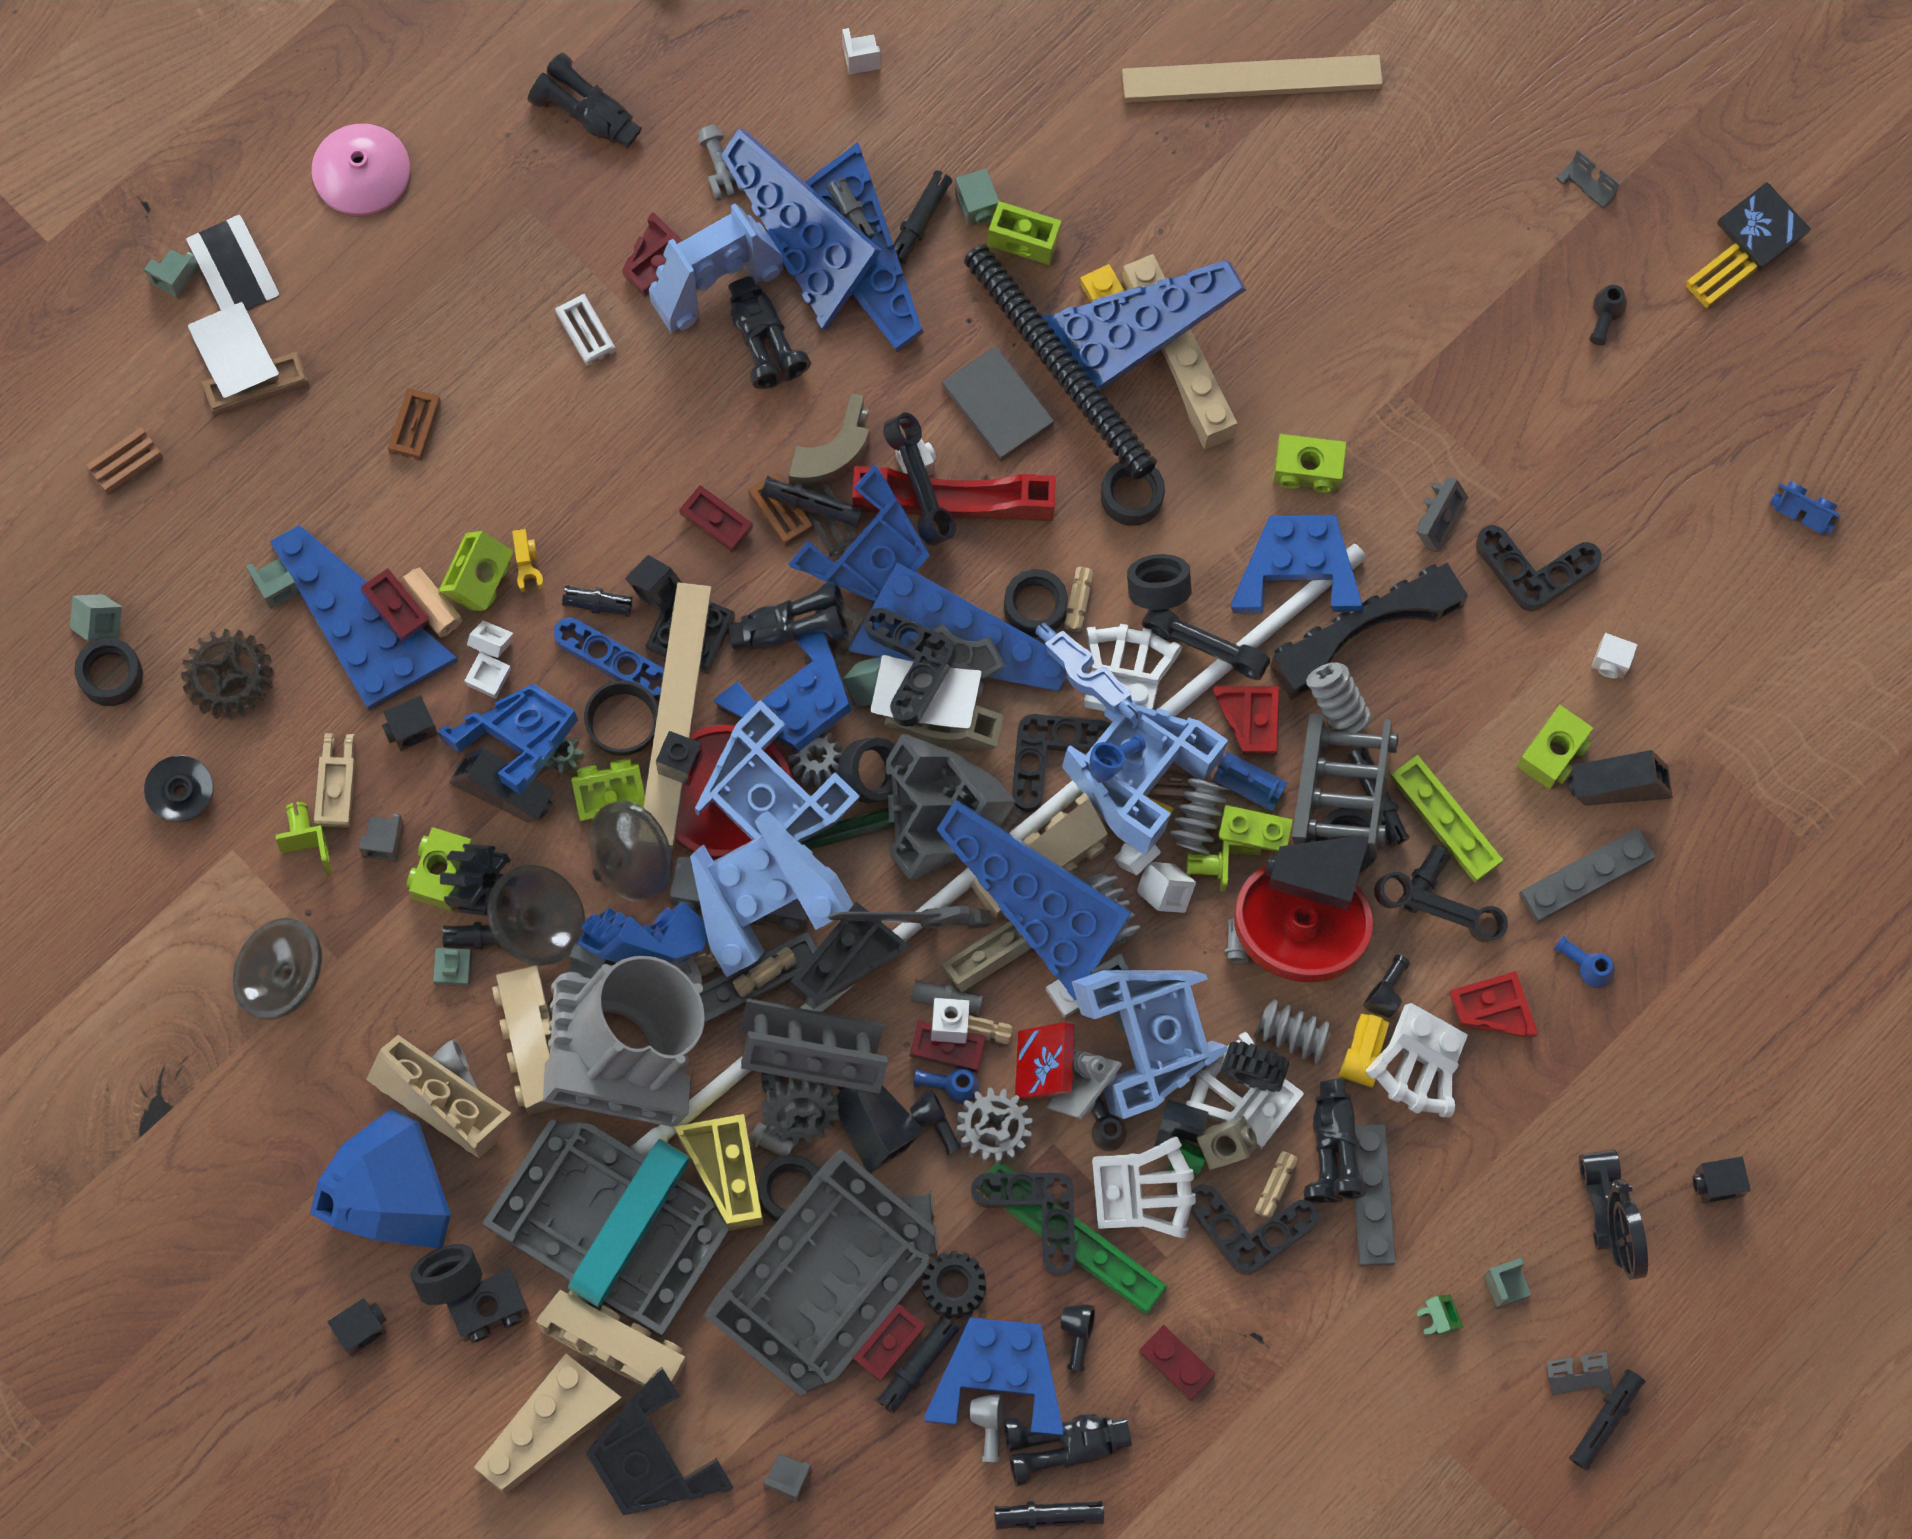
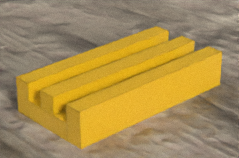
M1737 243L1729 247L1686 282L1685 286L1706 309L1754 273L1758 267L1754 261L1751 263L1748 260L1749 256L1745 252L1742 254L1739 251L1740 246ZM1731 257L1735 258L1734 261H1732L1724 269H1722L1715 276L1709 279L1701 287L1697 286L1699 282H1701L1704 278H1706L1713 271L1719 268ZM1740 265L1744 268L1709 297L1704 294Z

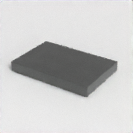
M996 346L942 381V387L1000 461L1054 426L1052 417Z

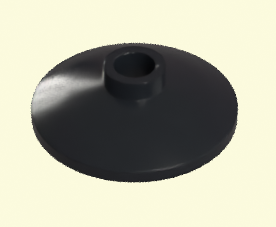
M184 755L171 756L158 762L148 773L144 784V795L149 808L158 817L170 822H185L199 816L208 807L214 790L213 779L206 766L199 760ZM184 787L187 789L183 797L175 796L178 788Z

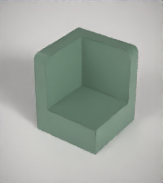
M170 250L161 263L151 259L144 271L151 284L178 298L198 270L199 265L194 254L187 252L183 256L174 250Z
M280 559L269 563L257 571L252 563L246 566L269 609L299 594L295 581L289 571L287 572Z
M102 594L73 596L70 628L88 641L101 638L119 639L122 606Z
M882 656L856 663L843 678L857 707L872 704Z
M1523 1258L1490 1268L1485 1273L1484 1278L1496 1309L1531 1296L1521 1270L1525 1265Z

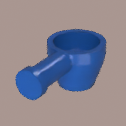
M1136 735L1120 746L1108 742L1096 744L1089 758L1091 776L1100 782L1110 780L1122 769L1125 758L1146 749L1145 740L1140 735Z
M1564 935L1554 947L1555 951H1560L1580 965V976L1587 985L1601 988L1613 979L1615 965L1608 955L1600 952L1588 955L1568 941ZM1595 962H1602L1606 970L1604 972L1598 971L1595 968Z
M966 1068L955 1069L948 1076L921 1072V1070L916 1069L913 1086L944 1089L950 1100L955 1103L964 1104L965 1100L972 1101L974 1099V1093L979 1091V1080L974 1072ZM958 1078H966L969 1081V1085L965 1088L959 1087L956 1084Z

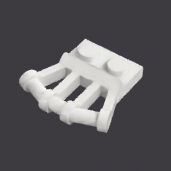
M1120 624L1119 627L1097 630L1095 627H1087L1086 636L1089 652L1092 653L1094 658L1091 673L1102 667H1107L1116 679L1131 692L1132 700L1136 701L1135 704L1153 710L1159 682L1179 656L1182 646L1176 642L1169 643L1152 633V629L1134 630L1129 629V625ZM1117 640L1111 666L1102 665L1098 643ZM1126 642L1140 644L1134 671L1120 668ZM1149 647L1164 655L1151 674L1143 672ZM1085 695V708L1105 711L1106 707L1097 698Z
M1412 1003L1406 1004L1390 1044L1366 1069V1073L1371 1079L1376 1078L1389 1093V1099L1397 1103L1400 1101L1406 1103L1409 1110L1417 1114L1421 1111L1438 1113L1440 1117L1450 1118L1455 1111V1101L1452 1098V1075L1459 1066L1457 1062L1468 1035ZM1401 1051L1404 1054L1396 1075L1393 1077L1386 1068L1388 1063ZM1417 1060L1424 1065L1414 1091L1408 1089L1407 1082ZM1437 1071L1438 1095L1437 1099H1431L1427 1097V1093Z
M1247 1032L1237 1036L1238 1040L1236 1042L1238 1043L1241 1041L1248 1045L1250 1043L1254 1044ZM1224 1053L1212 1064L1206 1066L1204 1070L1200 1069L1195 1074L1196 1082L1190 1101H1186L1185 1105L1208 1111V1118L1222 1122L1245 1116L1247 1124L1251 1125L1256 1133V1146L1262 1150L1303 1097L1304 1093L1285 1079L1279 1092H1270L1267 1089L1262 1091L1257 1087L1254 1089L1244 1084L1249 1088V1091L1241 1098L1215 1078L1221 1071L1226 1053ZM1208 1088L1234 1106L1235 1109L1229 1112L1205 1105L1204 1101Z
M1178 1137L1171 1138L1141 1154L1129 1153V1155L1093 1157L1098 1229L1144 1226L1179 1238L1187 1236L1189 1228L1186 1224L1192 1205L1196 1203L1195 1193L1191 1192V1180L1194 1179L1193 1169L1188 1167L1179 1149L1182 1145ZM1167 1154L1174 1168L1173 1171L1141 1172L1140 1166ZM1177 1182V1194L1143 1196L1142 1184ZM1177 1207L1173 1221L1170 1222L1144 1214V1208Z

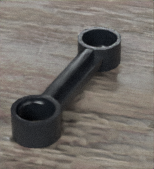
M910 413L899 414L885 422L883 428L884 437L890 447L900 451L922 512L917 524L919 534L927 544L935 546L953 538L956 532V524L951 513L939 507L917 446L922 437V430L918 420ZM900 426L904 430L906 438L901 433ZM934 521L937 523L940 533L937 531Z
M1148 609L1141 622L1144 628L1152 629V633L1162 639L1170 640L1173 638L1231 664L1237 672L1253 680H1261L1271 662L1270 658L1261 650L1245 644L1238 646L1180 620L1169 609Z
M1392 872L1382 876L1374 887L1375 898L1383 907L1394 909L1406 905L1469 928L1471 935L1480 942H1491L1500 939L1508 928L1507 917L1500 908L1487 906L1477 910L1413 887L1411 879L1401 872ZM1390 878L1398 880L1403 887L1404 894L1400 902H1393L1385 895L1384 885ZM1482 913L1492 914L1497 921V931L1491 937L1485 935L1480 930L1479 918Z

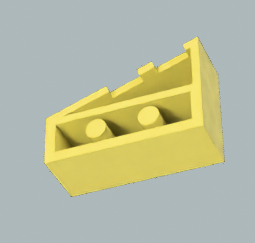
M744 1114L674 1126L682 1146L690 1157L695 1170L729 1231L763 1225Z

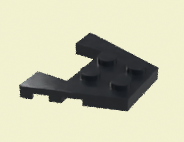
M663 1367L656 1370L586 1451L588 1458L623 1515L666 1506L668 1503L685 1499L701 1498L703 1495L715 1492H727L734 1488L717 1458L684 1477L648 1418L649 1414L679 1397L677 1390Z

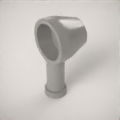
M452 1039L445 1043L431 1058L478 1090L469 1072L470 1068L467 1058L458 1042Z
M989 1394L971 1401L970 1420L972 1423L985 1428L982 1462H1000L998 1451L999 1430L1003 1421L1002 1394Z

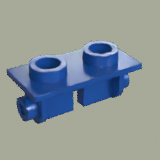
M1789 481L1787 486L1780 483L1779 487L1785 490L1782 495L1776 492L1769 504L1775 507L1774 510L1795 520L1802 509L1807 513L1801 524L1818 532L1820 535L1823 532L1830 535L1836 524L1830 521L1833 515L1838 518L1841 516V514L1835 512L1838 505L1821 496L1817 502L1806 497L1805 494L1808 490L1792 481Z
M1228 751L1221 759L1218 770L1212 779V782L1229 789L1270 812H1273L1288 782Z

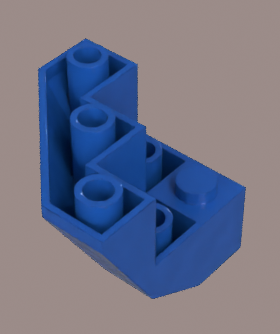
M681 902L672 910L669 908L663 910L651 926L647 924L641 926L632 917L626 918L621 912L616 913L610 907L599 916L594 913L582 925L581 929L584 933L577 944L602 959L619 962L633 956H650L677 965L691 959L702 951L708 938L704 920L684 902Z
M390 1109L342 1144L318 1180L310 1214L334 1228L376 1241L431 1248L443 1247L451 1213L420 1123L396 1109Z

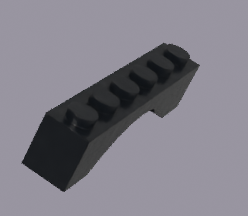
M1446 562L1439 567L1436 564L1430 565L1418 574L1419 577L1411 582L1407 580L1400 581L1390 589L1389 594L1381 598L1375 595L1363 602V611L1343 612L1332 620L1333 624L1324 629L1321 626H1317L1308 631L1303 636L1304 639L1293 645L1292 642H1287L1274 651L1275 655H1273L1270 667L1289 698L1293 699L1310 690L1311 688L1308 687L1306 682L1308 675L1316 668L1330 663L1335 654L1350 639L1362 631L1381 623L1402 619H1420L1436 622L1462 608L1468 594L1449 564Z

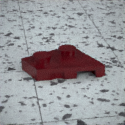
M654 212L648 218L649 225L643 237L639 236L634 245V253L628 257L622 269L624 277L644 297L649 295L651 283L658 282L659 278L656 275L658 266L665 265L666 258L663 254L668 241L674 239L676 244L683 241Z

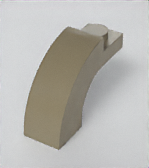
M851 393L843 426L839 434L832 441L823 446L813 448L796 445L789 473V484L795 486L797 483L804 485L803 489L825 487L847 476L854 469V466L859 464L869 444V429L865 428L869 409L864 408V396Z
M975 705L970 728L940 726L919 722L913 726L905 727L896 723L894 718L886 716L884 726L910 734L912 737L943 748L974 751L988 750L997 747L1004 715Z

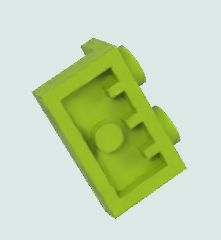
M620 759L611 762L610 768L597 770V766H587L576 770L577 774L571 776L580 821L644 807L645 793L638 762L631 763L630 759Z
M1225 805L1219 828V839L1278 852L1279 846L1288 845L1293 819Z

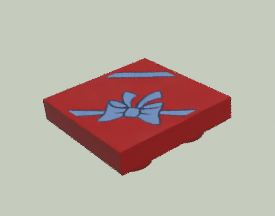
M1061 1022L1018 1031L1015 1095L1019 1096V1100L1028 1101L1071 1093L1074 1079L1072 1072L1073 1050L1075 1047L1074 1024Z

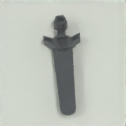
M969 906L932 908L922 912H835L828 916L830 920L921 923V926L927 930H937V928L948 925H967L968 928H981L992 924L990 910L975 909L970 911Z

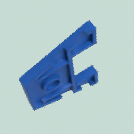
M873 464L854 488L880 510L875 518L836 562H833L808 540L790 560L788 565L825 582L835 580L840 587L845 588L847 591L875 602L897 562L916 572L930 556V553L880 469Z
M1336 515L1269 516L1231 602L1233 613H1263L1265 582L1280 580H1333L1331 598L1333 612L1363 611V603Z
M815 632L797 638L798 646L812 662L761 700L785 723L784 730L775 739L796 751H800L852 711L832 649L826 637V632ZM738 681L713 699L720 710L734 714L739 720L757 704Z
M531 684L494 702L496 708L482 715L474 712L465 716L466 722L453 729H450L449 725L437 731L441 741L458 753L462 752L486 732L519 753L520 755L499 771L498 775L502 783L520 795L525 792L578 721L577 715L572 708L535 684Z
M970 1317L924 1417L925 1423L958 1426L962 1389L1035 1396L1031 1433L1064 1437L1065 1431L1041 1324Z

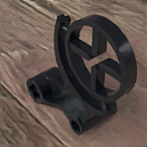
M1616 1150L1580 1154V1175L1594 1208L1593 1237L1596 1249H1609L1614 1263L1624 1269L1626 1276L1630 1280L1645 1278L1648 1273V1249L1644 1226L1639 1210L1629 1196V1192L1633 1191L1632 1185L1626 1180L1621 1179V1166Z

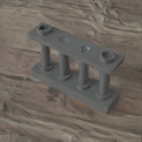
M1310 713L1292 834L1293 844L1309 843L1310 840H1316L1317 837L1340 839L1365 836L1369 837L1370 858H1377L1378 847L1385 846L1386 825H1382L1390 757L1391 753H1397L1399 735L1398 733H1393L1392 720H1384L1383 735L1336 732L1325 727L1323 714ZM1329 745L1381 749L1379 765L1326 762V758H1322L1323 748H1329ZM1325 775L1376 779L1375 794L1373 797L1322 792V789H1318L1319 778H1325ZM1321 806L1372 810L1370 828L1318 823V820L1313 819L1314 810L1320 809Z
M747 999L739 1032L748 1034L741 1060V1069L880 1094L888 1060L887 1056L876 1053L884 1026L883 1023Z

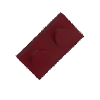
M701 485L698 486L679 509L681 516L732 553L753 529L752 522Z
M388 568L361 586V593L401 642L429 624L428 616Z
M918 1020L910 1057L978 1072L985 1036L967 1032L966 1043L931 1041L932 1024Z
M898 1303L856 1353L853 1360L881 1382L926 1328V1325Z
M1164 1324L1139 1350V1353L1189 1401L1215 1376V1373Z

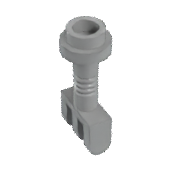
M717 125L706 126L699 130L698 142L702 147L707 146L717 173L708 176V182L716 200L722 198L719 185H724L728 196L734 194L731 181L735 179L721 156L722 149L719 142L724 139L722 130L718 129ZM737 184V188L739 189V191H744V189L740 188Z

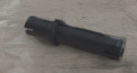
M935 170L933 172L932 178L908 220L903 221L900 225L901 232L893 245L897 255L902 249L898 256L901 264H906L917 241L923 239L926 225L948 187L953 182L952 178L947 174L942 179L941 175L943 172Z
M767 476L761 492L762 497H768L788 504L789 508L793 510L800 508L857 528L863 507H857L832 497L803 489L804 485L799 483L795 486Z
M1361 747L1362 752L1356 749L1347 756L1352 764L1375 765L1370 756L1369 749ZM1359 778L1366 796L1374 797L1376 779ZM1386 790L1382 825H1386V839L1389 847L1396 846L1395 842L1398 845L1406 842L1409 839V835L1406 833L1398 816L1399 807L1397 803L1391 801Z
M945 1316L940 1317L938 1323L902 1368L898 1367L894 1372L895 1378L880 1397L876 1399L881 1406L888 1403L885 1409L890 1413L895 1414L897 1408L912 1389L916 1390L920 1386L919 1380L954 1335L959 1332L960 1329L957 1325H949L951 1320Z
M1629 1369L1624 1372L1625 1374L1611 1395L1606 1394L1603 1399L1604 1406L1588 1428L1573 1454L1569 1457L1574 1464L1586 1471L1590 1469L1592 1462L1608 1441L1621 1418L1628 1416L1631 1411L1629 1408L1630 1404L1646 1382L1641 1376ZM1625 1392V1395H1624L1623 1399H1622L1621 1402L1618 1404V1406L1616 1407V1409L1614 1410L1613 1414H1612L1611 1417H1610V1413L1612 1412L1613 1408L1616 1406V1404L1618 1403L1619 1399L1621 1398V1396H1622L1623 1393ZM1605 1423L1604 1428L1602 1429V1431H1601L1600 1434L1598 1435L1597 1439L1595 1440V1442L1593 1443V1445H1592L1591 1448H1590L1589 1446H1590L1591 1442L1593 1441V1439L1595 1438V1436H1596L1597 1433L1599 1432V1430H1600V1428L1602 1427V1425Z
M1028 1501L1026 1505L994 1506L995 1529L1028 1528V1531L1036 1530V1527L1104 1524L1103 1501L1035 1504L1034 1501Z

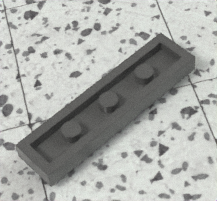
M1636 828L1521 890L1519 895L1536 923L1653 861L1656 856L1639 828Z
M807 931L762 954L756 962L728 977L723 974L702 985L703 991L700 993V997L704 1007V1026L744 1006L747 999L756 1000L789 983L817 950L809 932ZM788 947L792 950L797 959L796 965L788 970L782 969V974L760 988L754 987L753 992L747 996L741 997L738 995L733 987L734 979L742 974L748 975L750 969L769 957L775 958L776 953L783 948Z
M1385 1124L1355 1125L1357 1139L1360 1142L1359 1145H1354L1360 1177L1366 1185V1195L1362 1198L1354 1199L1359 1267L1394 1265L1395 1249Z

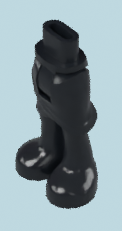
M562 52L554 57L547 67V74L542 72L533 84L528 94V102L534 106L541 107L547 101H550L567 111L572 118L583 124L588 133L599 139H607L613 144L617 141L628 148L638 137L642 127L632 121L633 116L617 100L605 93L597 84L593 87L573 69V61L567 54ZM556 82L564 83L584 99L578 101Z
M747 276L728 285L732 295L730 298L732 305L730 315L735 327L741 331L745 344L749 347L754 360L755 368L750 373L753 386L758 389H768L779 385L781 382L780 372L770 359L763 343L766 337L770 340L779 362L780 370L786 381H791L806 372L811 366L808 354L802 350L793 351L783 333L785 327L779 319L772 301L760 286H756L752 276Z
M835 580L827 582L816 592L793 602L787 600L776 605H766L748 615L742 616L740 622L728 625L732 648L737 649L745 646L749 650L771 648L785 643L796 642L798 637L815 632H826L837 642L848 640V627L841 612L844 610V600L838 583ZM824 610L820 613L794 621V618L796 616L812 611Z
M1339 1078L1320 1082V1096L1316 1097L1317 1105L1313 1116V1129L1317 1144L1316 1151L1319 1156V1179L1305 1186L1304 1200L1312 1203L1342 1202L1343 1198L1359 1199L1366 1195V1185L1360 1177L1354 1145H1359L1360 1142L1355 1132V1114L1351 1095L1346 1093L1345 1079ZM1338 1151H1339V1156H1340V1176H1339V1177H1338V1169H1337L1336 1154H1335V1152H1338Z
M1096 1414L1079 1415L1071 1421L1062 1422L1065 1431L1064 1437L1032 1434L1031 1427H1024L1017 1418L1004 1419V1432L1008 1452L1020 1451L1025 1448L1057 1441L1062 1446V1448L1049 1451L1010 1455V1467L1016 1487L1028 1484L1032 1474L1060 1465L1068 1468L1078 1464L1098 1461L1111 1454H1116L1118 1448L1132 1446L1127 1418L1111 1420L1110 1416L1104 1418Z

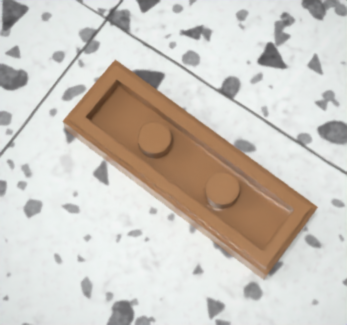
M298 351L271 359L279 373L277 376L226 398L222 396L213 378L203 381L202 384L213 415L309 385Z

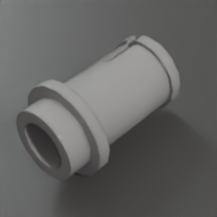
M1234 918L1228 919V948L1224 950V954L1230 963L1248 962L1249 955L1237 937Z
M760 1122L757 1123L749 1141L755 1143V1148L761 1146L779 1156L790 1155L795 1145L790 1137L780 1141L779 1132L771 1135L769 1127L764 1126Z

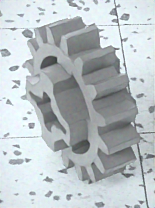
M988 1088L986 1097H982L977 1091L974 1093L975 1103L973 1104L965 1100L963 1108L966 1112H958L957 1121L962 1124L957 1126L956 1135H965L960 1141L961 1148L971 1147L969 1153L971 1158L975 1157L978 1153L981 1154L982 1164H986L989 1157L994 1158L996 1165H1000L1003 1156H1006L1010 1162L1014 1161V1150L1023 1153L1026 1147L1023 1141H1030L1032 1133L1026 1129L1032 1127V1119L1024 1118L1028 1113L1027 1105L1018 1107L1019 1096L1017 1095L1012 1097L1011 1100L1007 1099L1006 1089H1003L999 1096H995L993 1089ZM978 1113L980 1123L971 1129L972 1118ZM992 1122L994 1126L1001 1125L1000 1130L997 1131L994 1127L988 1129V1123ZM1017 1124V1134L1011 1141L1008 1131Z

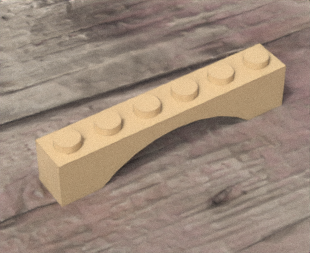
M1154 254L1124 265L1121 283L1125 290H1129L1139 286L1145 287L1155 284L1157 281L1165 279V276ZM1190 329L1163 347L1161 351L1177 383L1190 423L1203 449L1207 450L1233 439L1238 423Z

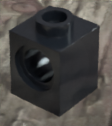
M647 555L625 578L642 601L663 613L675 602L677 582L682 583L671 567L650 555Z
M421 695L383 712L387 723L381 726L389 743L396 741L400 751L438 735Z
M669 731L656 759L658 774L690 786L703 756L701 743Z
M1743 1156L1702 1163L1695 1169L1696 1174L1692 1176L1694 1191L1696 1195H1701L1703 1204L1744 1197L1751 1191Z
M364 1298L327 1321L350 1357L387 1333L382 1326L387 1321L384 1314L376 1303L369 1306Z

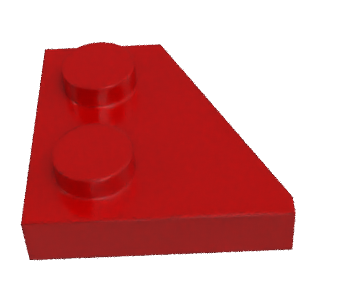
M1516 971L1453 989L1449 992L1460 1026L1528 1038L1536 1037L1538 1034Z

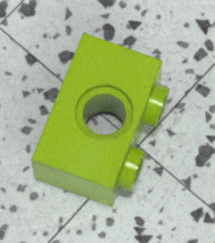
M999 201L988 230V246L1050 266L1060 238L1062 221Z
M1280 434L1276 447L1273 483H1279L1282 487L1288 489H1296L1300 486L1311 487L1320 493H1330L1333 490L1339 491L1343 477L1346 442ZM1304 461H1311L1317 466V468L1314 470H1307L1301 465V463Z
M483 531L467 532L438 592L469 611L486 610L496 598L497 592L495 590L501 578L507 574L510 568V558L514 551ZM477 567L481 570L480 579L476 575Z
M1559 705L1525 751L1516 767L1549 790L1556 781L1563 784L1572 771V766L1569 765L1575 755L1582 758L1593 741L1588 737L1593 727ZM1554 743L1560 744L1564 747L1566 754L1557 755L1553 753L1550 745Z
M433 827L428 837L423 836L418 849V855L421 856L418 867L411 869L406 884L410 888L409 892L413 900L448 911L453 910V906L446 904L444 897L448 896L455 886L440 884V874L434 875L430 873V869L435 863L444 862L448 865L445 873L455 874L456 869L450 861L446 860V857L451 851L464 852L463 844H473L470 838Z

